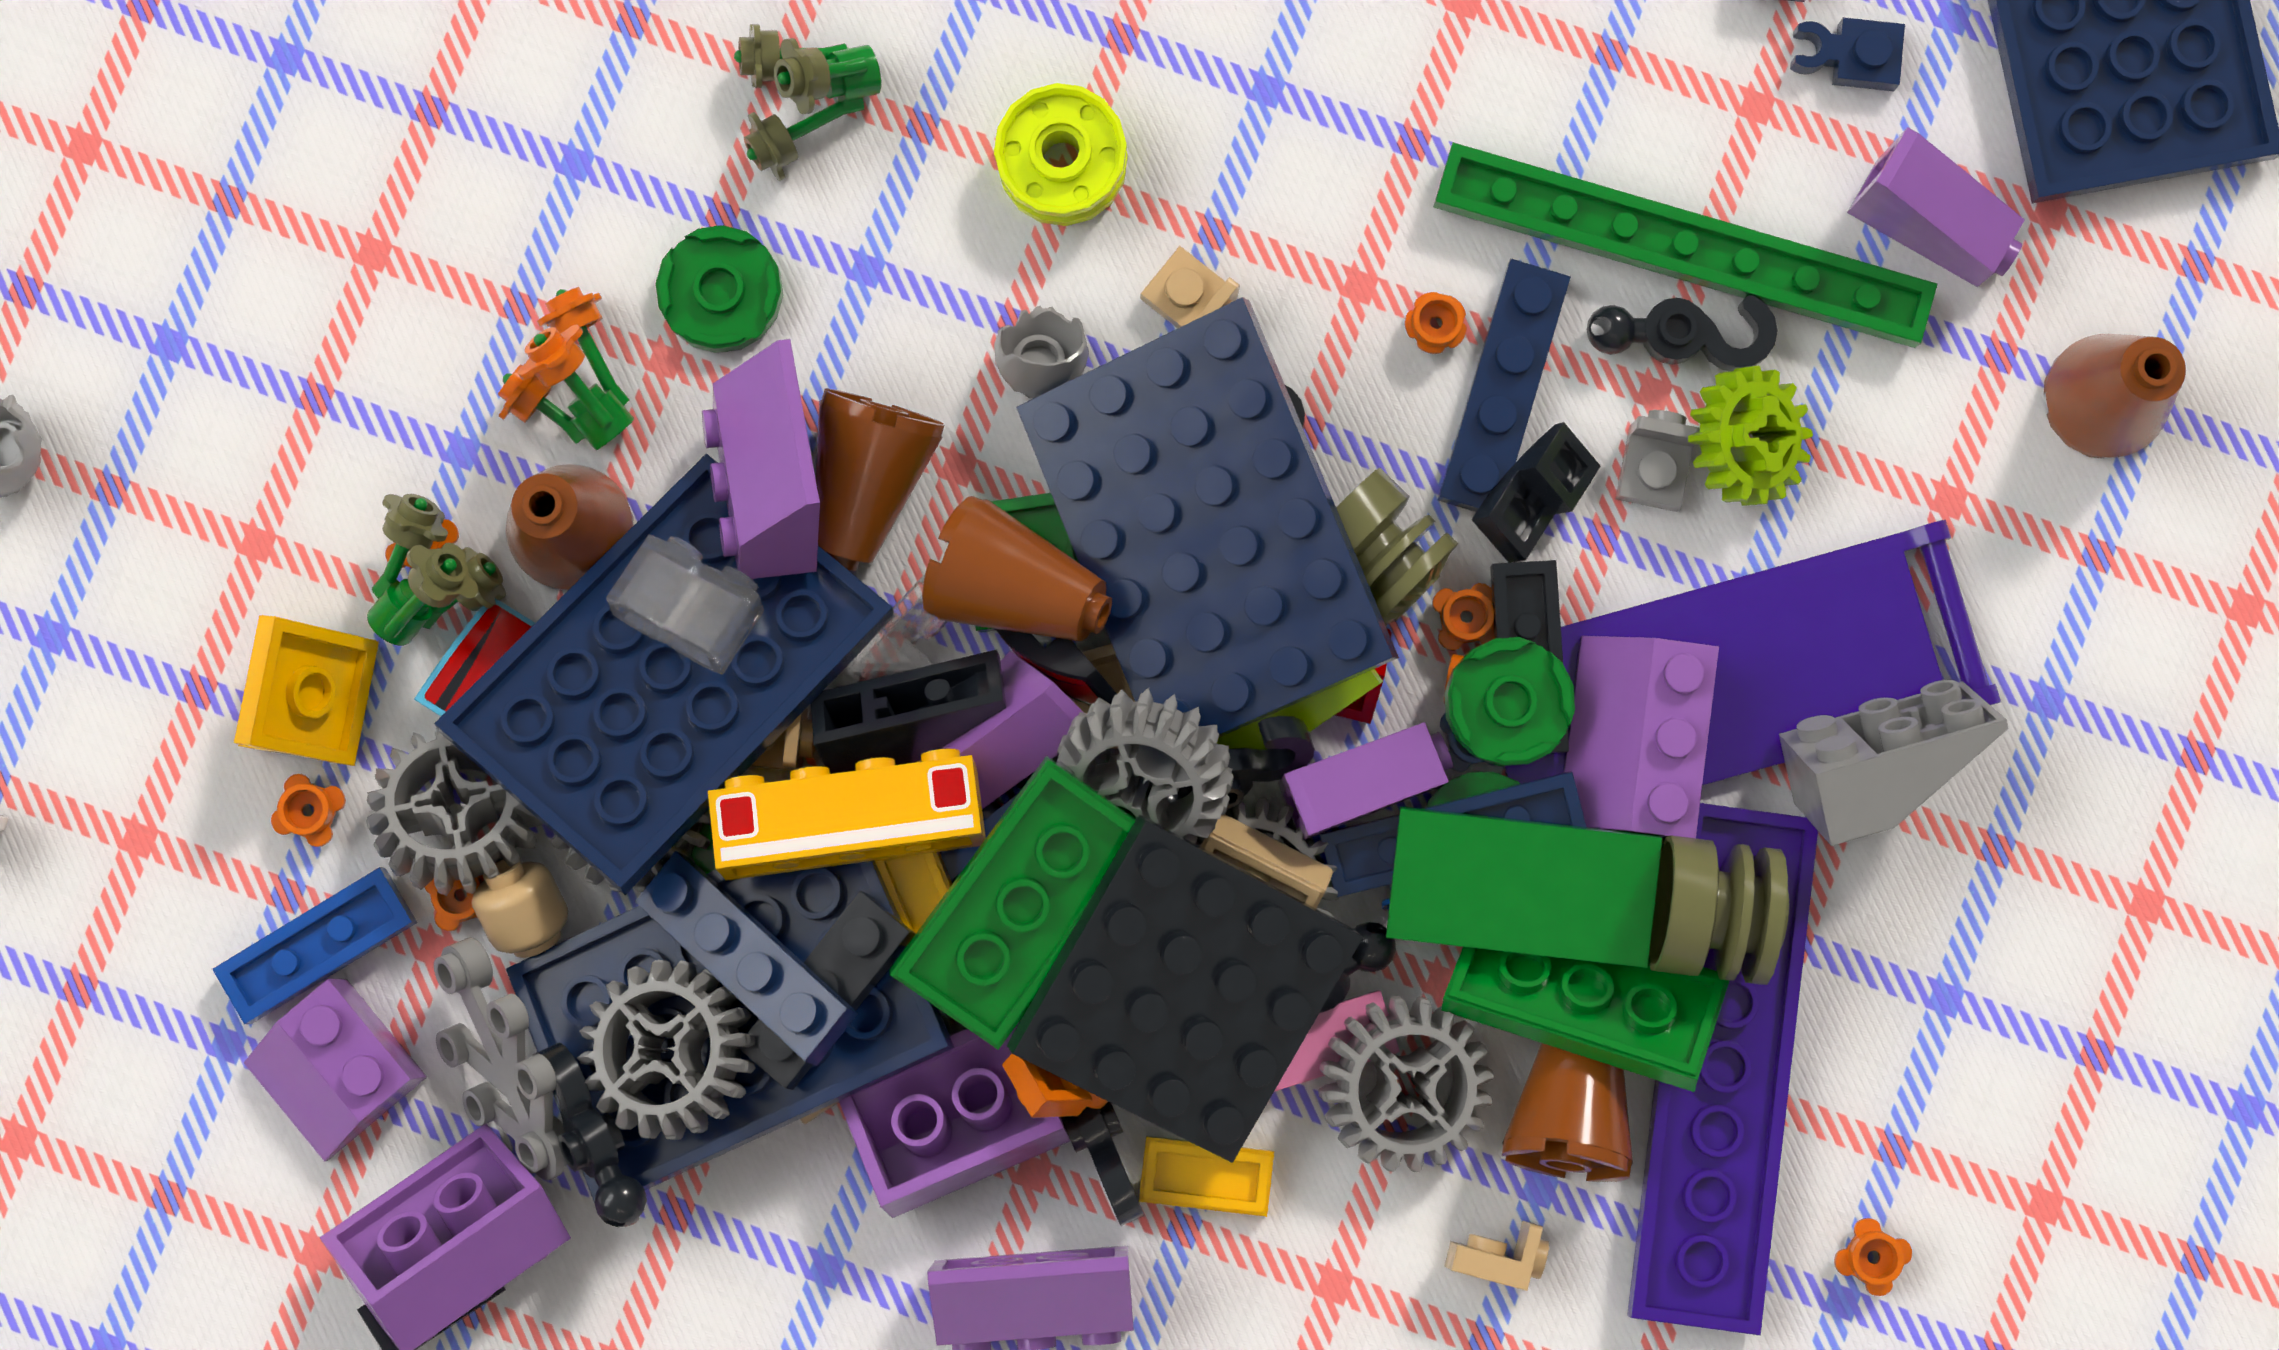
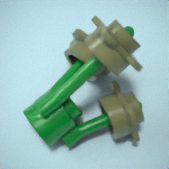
M750 24L749 37H739L738 50L734 53V59L739 63L741 76L751 75L752 87L762 88V81H775L780 95L783 98H790L794 101L801 114L812 113L815 108V100L822 99L825 96L829 99L838 98V102L788 128L784 126L776 114L762 121L755 112L748 115L751 129L749 130L750 134L744 137L748 150L747 157L753 160L761 171L770 167L778 181L786 178L782 167L798 160L794 140L842 115L863 111V97L877 95L881 91L879 64L873 49L869 45L848 48L843 43L825 48H799L797 41L794 38L784 39L780 47L778 31L760 30L759 24Z
M388 494L384 497L382 504L388 509V513L385 516L382 530L396 545L384 573L372 587V592L378 600L367 613L370 627L380 638L391 644L404 646L410 643L422 627L426 629L432 628L441 615L457 602L471 611H477L482 606L491 608L496 604L495 599L500 601L506 596V591L502 585V574L497 565L485 554L476 553L470 547L461 549L453 543H445L441 548L430 549L434 541H444L448 535V531L441 524L445 519V515L434 502L416 494H405L403 497ZM407 557V562L412 568L409 571L408 579H403L399 582L397 578Z

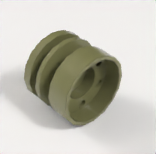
M1378 468L1362 481L1336 508L1386 626L1394 621L1396 622L1436 582L1450 553L1456 548L1458 543L1446 533L1425 552L1417 542L1431 528L1435 520L1428 514L1403 531L1395 523V520L1406 506L1410 496L1381 468Z
M1673 835L1666 836L1661 846L1648 962L1651 971L1698 976L1705 964L1709 949H1714L1715 967L1719 979L1734 981L1741 969L1745 983L1767 985L1774 974L1788 925V874L1783 851L1774 848H1761L1753 861V854L1749 845H1734L1722 872L1719 871L1717 850L1713 841Z

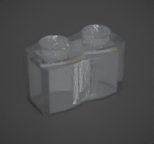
M648 535L606 597L612 614L646 636L669 645L695 663L723 675L764 613L760 595L756 593L758 589L757 584L749 576L733 567L725 566L720 571L704 565L700 562L703 558L701 553L691 544L678 537L670 536L665 541Z

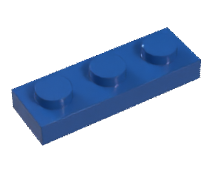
M379 867L214 967L212 970L243 1023L253 1024L418 922L386 868Z

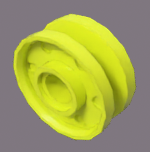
M1054 83L1032 89L1010 105L997 127L994 155L1003 189L1021 212L1041 223L1069 226L1091 220L1113 203L1125 182L1128 154L1121 121L1105 99L1082 86ZM1058 143H1068L1074 146L1079 153L1072 164L1060 168L1048 164L1044 159L1048 149Z

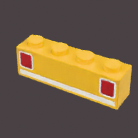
M938 749L921 754V762L895 765L893 758L882 757L859 761L855 764L856 771L830 774L828 767L814 766L791 771L790 780L765 783L764 777L758 775L738 776L727 779L724 789L708 791L716 870L725 880L981 846L986 837L978 772L972 755L960 756V750Z

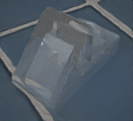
M925 574L895 604L892 616L845 668L857 682L934 664L914 645L921 637L925 640L934 637L948 621L939 620L936 616L927 613L923 609L922 591Z

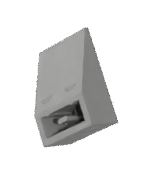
M1941 680L1929 683L1921 688L1920 694L1899 700L1894 698L1869 700L1859 706V711L1834 718L1833 716L1820 715L1804 719L1797 724V729L1779 734L1794 804L1831 846L1893 829L2008 729L2007 719L1963 681L1957 682L1954 680Z

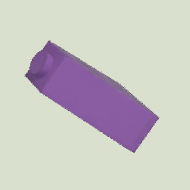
M1909 127L1902 132L1876 161L1847 211L1853 217L1976 287L1980 286L1994 273L2003 276L2016 259L2022 247V243L2014 238L2025 219L1923 136Z
M1009 651L1001 660L1006 708L940 748L960 750V756L972 755L978 772L982 809L1036 771L1046 756L1050 759L1057 756V750L1063 735H1067L1072 720L1078 716L1079 712H1083L1054 682L1012 651Z
M1425 722L1288 772L1282 776L1278 784L1286 804L1294 808L1292 820L1296 830L1300 827L1304 836L1303 840H1306L1443 786L1449 782L1445 770L1453 768V763L1440 732L1430 735Z

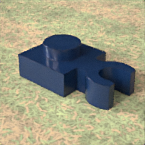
M1843 17L1837 25V34H1831L1820 23L1813 21L1799 23L1793 31V38L1811 41L1816 47V55H1795L1790 63V70L1805 75L1815 73L1823 66L1834 67L1832 85L1894 92L1900 85L1905 24Z

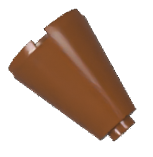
M2097 334L2078 340L2054 360L2044 380V393H2046L2049 411L2046 415L2051 428L2068 447L2088 457H2121L2138 452L2159 435L2169 417L2185 379L2186 365L2184 358L2174 344L2159 337Z
M825 388L822 400L819 401L815 471L820 501L818 546L847 570L857 571L859 562L873 563L942 440L945 425L941 421L899 406L892 405L890 407L872 402V398Z
M558 465L527 478L517 487L507 514L506 535L515 561L527 575L546 586L569 590L633 527L634 517L625 494L605 474L582 465Z
M969 496L955 508L938 537V539L949 543L942 562L939 563L930 559L925 572L922 599L923 609L927 613L936 616L942 621L1080 642L1085 640L1091 632L1095 634L1100 633L1105 626L1112 607V598L1106 596V582L991 501Z
M1541 1043L1502 1142V1156H1506L1505 1161L1528 1171L1565 1178L1567 1171L1587 1172L1586 1181L1619 1182L1629 1179L1633 1159L1624 1069Z

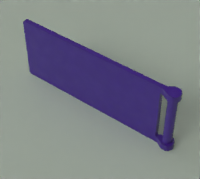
M1946 520L1929 523L1904 532L1561 627L1563 665L1573 685L1575 684L1581 636L1660 638L1719 646L1702 784L1706 785L1785 763L1779 734L1797 729V724L1804 719L1820 715L1833 716L1834 718L1859 711V706L1869 700L1877 698H1894L1899 700L1920 694L1921 688L1925 685L1943 680L1904 553L1921 548L1961 682L1963 681L1989 705L2001 702L1996 684L1989 685L1946 544V540L1951 539ZM1566 753L1547 754L1525 765L1503 766L1506 777L1514 779L1521 784L1561 774L1564 772Z

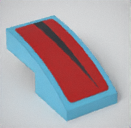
M495 599L496 604L491 608L482 606L439 661L414 700L442 716L535 622Z

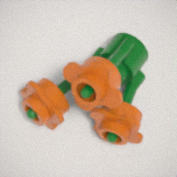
M579 287L569 291L560 289L557 291L555 298L545 303L550 313L537 320V323L540 327L547 325L550 328L537 334L526 345L524 351L529 357L524 365H519L512 374L507 373L503 376L504 385L499 391L498 396L504 399L506 403L499 414L500 418L504 420L511 412L526 423L533 413L539 410L559 425L575 444L585 438L595 451L614 439L633 422L634 417L624 407L630 399L616 384L587 329L603 319L595 304L602 299L600 293L583 295ZM576 340H578V342H579V344H580L582 350H581L580 347L576 344V342H575ZM585 355L603 390L597 383L588 388L575 372L582 364ZM563 380L577 396L567 406L574 417H570L546 399L553 386Z

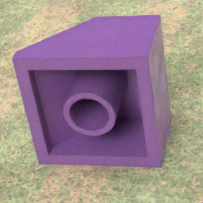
M327 979L281 1017L244 1061L247 1068L324 1162L331 1159L427 1078L425 1073L347 979Z

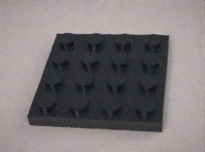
M1139 814L1009 1040L1007 1047L1012 1054L1233 1163L1355 953L1363 936L1348 925Z

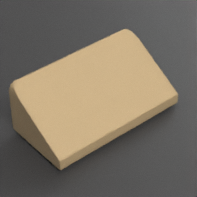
M1226 814L1221 815V818L1217 819L1215 829L1209 834L1208 838L1204 839L1201 845L1205 850L1314 908H1317L1333 874V870L1330 867Z

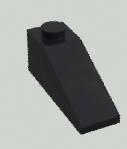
M996 649L823 690L811 703L814 746L824 766L829 768L830 774L856 771L855 764L857 762L871 758H893L895 765L916 763L921 760V754L940 749L1006 708L999 653Z

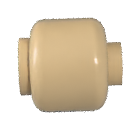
M504 860L496 862L495 865L500 875L489 879L484 873L483 877L485 880L474 891L472 907L489 942L497 951L514 953L516 957L520 958L532 957L548 950L561 938L560 930L566 924L568 917V907L551 872L544 864L530 861L521 864L519 861L512 868Z

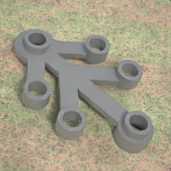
M469 937L449 945L442 950L441 956L437 957L434 961L436 979L446 993L453 994L457 992L461 995L483 1045L473 1037L470 1030L464 1024L458 1023L437 1033L436 1045L438 1052L449 1067L454 1068L467 1062L489 1081L464 1091L462 1097L463 1105L469 1119L476 1126H483L494 1121L515 1140L516 1154L522 1165L530 1173H536L544 1180H552L560 1176L564 1171V1166L568 1165L558 1143V1136L565 1133L564 1126L557 1117L553 1116V1091L557 1085L554 1069L547 1058L541 1054L525 1060V1030L529 1026V1017L523 1002L518 996L508 994L487 1004L481 988L491 984L493 969L490 958L482 944L475 938ZM497 1089L507 1097L511 1106L501 1099Z

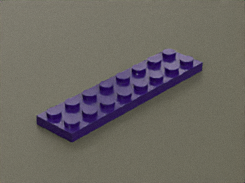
M1700 803L1696 839L1714 842L1717 850L1719 871L1723 872L1727 858L1733 846L1737 844L1750 846L1753 861L1761 848H1774L1783 851L1788 874V925L1774 974L1767 985L1745 983L1741 969L1735 980L1729 981L1695 1092L1655 1080L1627 1316L1630 1318L1761 1336L1818 830L1806 817ZM1709 949L1703 967L1716 971L1714 949Z

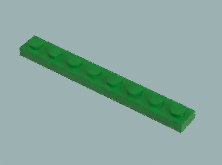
M1454 142L1451 145L1433 205L1434 208L1741 298L1752 295L1772 307L1916 348L1922 342L1938 285L1931 281Z

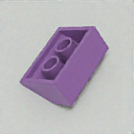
M777 340L714 382L713 409L702 410L706 448L717 447L720 463L710 464L714 501H726L729 517L719 518L722 552L724 557L735 556L739 580L816 572L819 495L791 340Z
M1580 637L1574 684L1575 712L1569 726V752L1565 756L1563 773L1573 772L1587 828L1661 836L1662 840H1665L1666 836L1670 835L1696 838L1719 646L1660 638Z
M1019 1023L999 1050L969 1029L950 1036L955 1048L839 1101L879 1205L890 1217L895 1218L1070 1142L1061 1117L1031 1118L1026 1107L1018 1099L1016 1089L1002 1066L1012 1054L1007 1044Z
M485 1124L322 1235L320 1239L398 1350H414L424 1342L432 1339L438 1332L480 1302L487 1300L497 1290L535 1263L546 1258L548 1254L571 1239L542 1186L490 1127Z
M1128 1245L935 1260L927 1271L937 1346L952 1344V1350H991V1341L1017 1339L1018 1350H1041L1056 1347V1336L1082 1335L1083 1345H1106L1121 1342V1331H1134Z

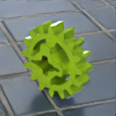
M1760 366L1735 368L1734 371L1718 373L1715 375L1716 386L1702 387L1700 390V395L1706 403V407L1691 409L1690 416L1700 423V430L1689 435L1688 442L1700 445L1702 452L1693 461L1694 468L1707 467L1710 473L1706 478L1705 486L1707 489L1722 488V501L1726 503L1741 502L1742 506L1767 504L1768 500L1785 498V486L1799 485L1802 480L1795 468L1796 464L1809 463L1811 458L1805 450L1801 449L1802 440L1813 436L1811 429L1801 427L1800 418L1808 411L1807 405L1794 406L1791 400L1795 395L1797 387L1794 383L1779 385L1780 372L1777 370L1761 371Z

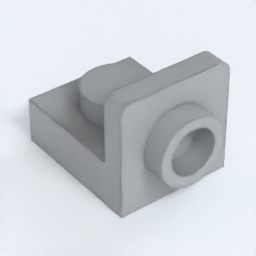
M1650 410L1648 417L1638 416L1629 426L1615 499L1675 512L1679 511L1682 507L1693 446H1695L1688 442V436L1699 432L1700 428L1685 425L1687 418L1684 415L1670 411Z

